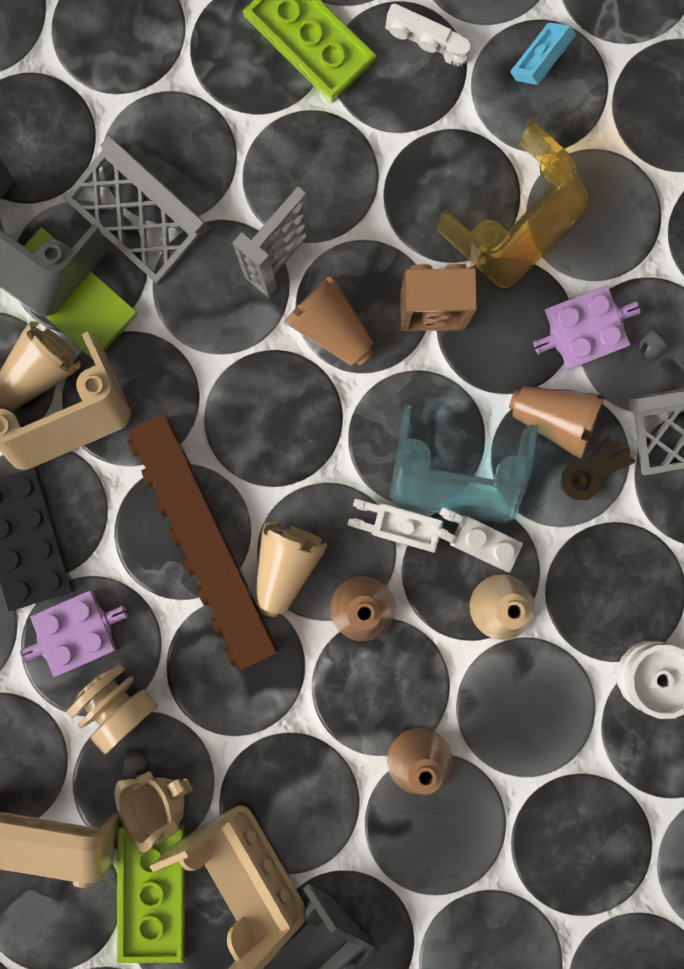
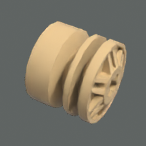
M121 663L92 680L77 695L73 705L66 712L72 719L84 709L88 712L78 723L81 729L94 721L99 724V727L90 739L104 755L158 706L144 689L131 697L126 693L135 680L132 676L128 677L120 685L116 682L126 670Z

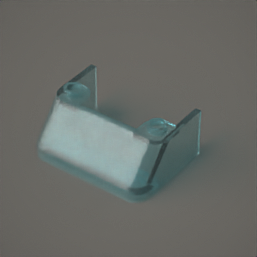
M405 404L402 410L390 485V497L393 503L401 508L440 514L442 508H446L474 520L499 524L514 520L519 512L531 476L538 425L531 424L523 430L519 456L504 458L497 466L494 480L429 469L431 453L428 446L420 440L407 438L412 405Z

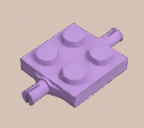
M608 285L547 308L545 313L550 323V336L534 341V347L547 343V345L535 350L537 354H540L555 347L562 355L566 368L569 370L630 346L624 330L623 320L639 315L640 308L627 312L639 305L634 301L631 304L618 308L612 299Z
M94 591L85 592L30 616L37 634V643L21 649L20 655H25L21 658L26 663L42 655L48 662L53 678L64 675L116 652L117 649L111 636V625L125 618L127 619L128 613L125 612L126 609L123 605L106 613L99 606Z

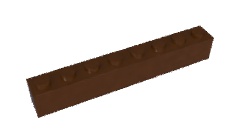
M162 414L128 430L132 438L127 441L129 448L135 458H141L145 469L141 470L148 487L154 486L159 498L155 499L159 512L163 517L168 515L173 526L169 529L171 538L177 547L182 545L187 556L183 558L185 568L190 576L196 575L200 587L197 588V593L204 606L210 605L214 617L210 618L215 632L218 636L224 635L228 644L224 650L232 666L237 664L241 671L278 652L277 646L258 606L255 604L254 597L170 418Z

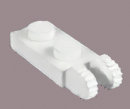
M395 3L391 4L387 13L385 29L389 30L393 36L402 40L406 38L412 40L427 52H439L443 54L447 63L454 64V66H462V64L467 62L468 53L471 50L469 39L463 38L462 35L451 31L450 28Z
M358 499L354 500L353 506L357 509L378 514L374 525L365 523L360 519L349 518L348 526L372 532V535L435 553L439 537L431 534L434 526L442 528L444 521L382 503L376 505Z
M446 508L441 509L440 515L444 519L455 522L459 526L455 535L450 534L441 527L435 526L431 534L450 542V546L503 571L511 572L523 545L522 542L468 516H461Z

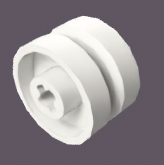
M658 640L642 641L631 646L621 657L617 668V684L623 697L635 708L659 719H675L684 715V649Z

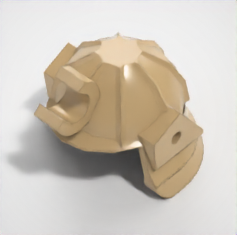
M149 771L136 777L135 780L127 779L117 782L115 786L117 811L126 834L140 852L147 853L156 843L157 845L181 830L179 823L183 818L184 812L183 796L193 790L187 778L182 781L180 779L172 781L166 778H155L153 773Z

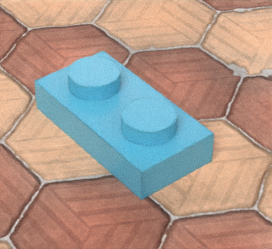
M547 23L510 71L515 81L538 85L576 36L571 25Z

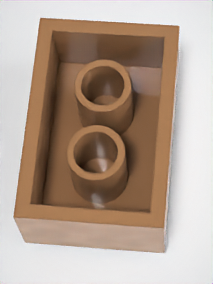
M418 264L413 265L411 269L405 270L400 292L401 332L461 331L466 329L476 311L475 268H466L465 264H449L446 266V269H432L431 265Z

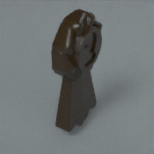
M607 436L603 438L589 462L574 461L561 472V489L571 499L589 500L600 490L601 477L632 465L636 460L630 457V449H625L610 458L619 448L620 443L612 442L611 437Z

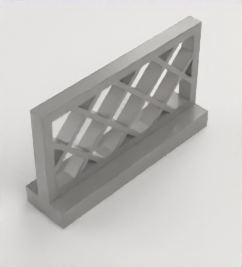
M107 136L100 145L103 150L63 198L91 224L96 225L107 239L155 283L160 284L200 236L204 237L211 227L110 136ZM108 160L114 166L115 180L100 182L99 169ZM121 173L127 178V180H121ZM135 185L138 188L139 202L123 203L122 186ZM115 186L117 204L101 205L100 187ZM84 188H94L95 205L82 206L75 198ZM144 194H145L151 201H145V199H144ZM158 206L161 209L162 223L146 224L145 207ZM139 207L140 225L124 226L123 208ZM117 209L118 227H105L102 224L101 210ZM89 211H95V217ZM168 216L174 221V223H168ZM181 227L189 234L181 245L169 246L168 228ZM162 229L163 246L147 248L146 230ZM140 230L141 248L129 249L125 245V231ZM112 232H118L119 239ZM164 251V265L155 273L148 266V252ZM135 253H142V260Z
M297 187L252 240L241 232L232 242L245 278L268 298L277 290L275 274L310 235L306 192Z
M684 388L629 397V408L634 413L642 475L684 469V459L677 454L684 445V430L673 422L679 412L684 410ZM672 412L668 418L662 414ZM656 415L664 421L654 436L645 431L644 416ZM669 426L682 434V437L672 450L659 441ZM646 437L651 440L648 445ZM655 445L669 453L661 465L650 466L648 454ZM673 458H676L679 461L670 463Z

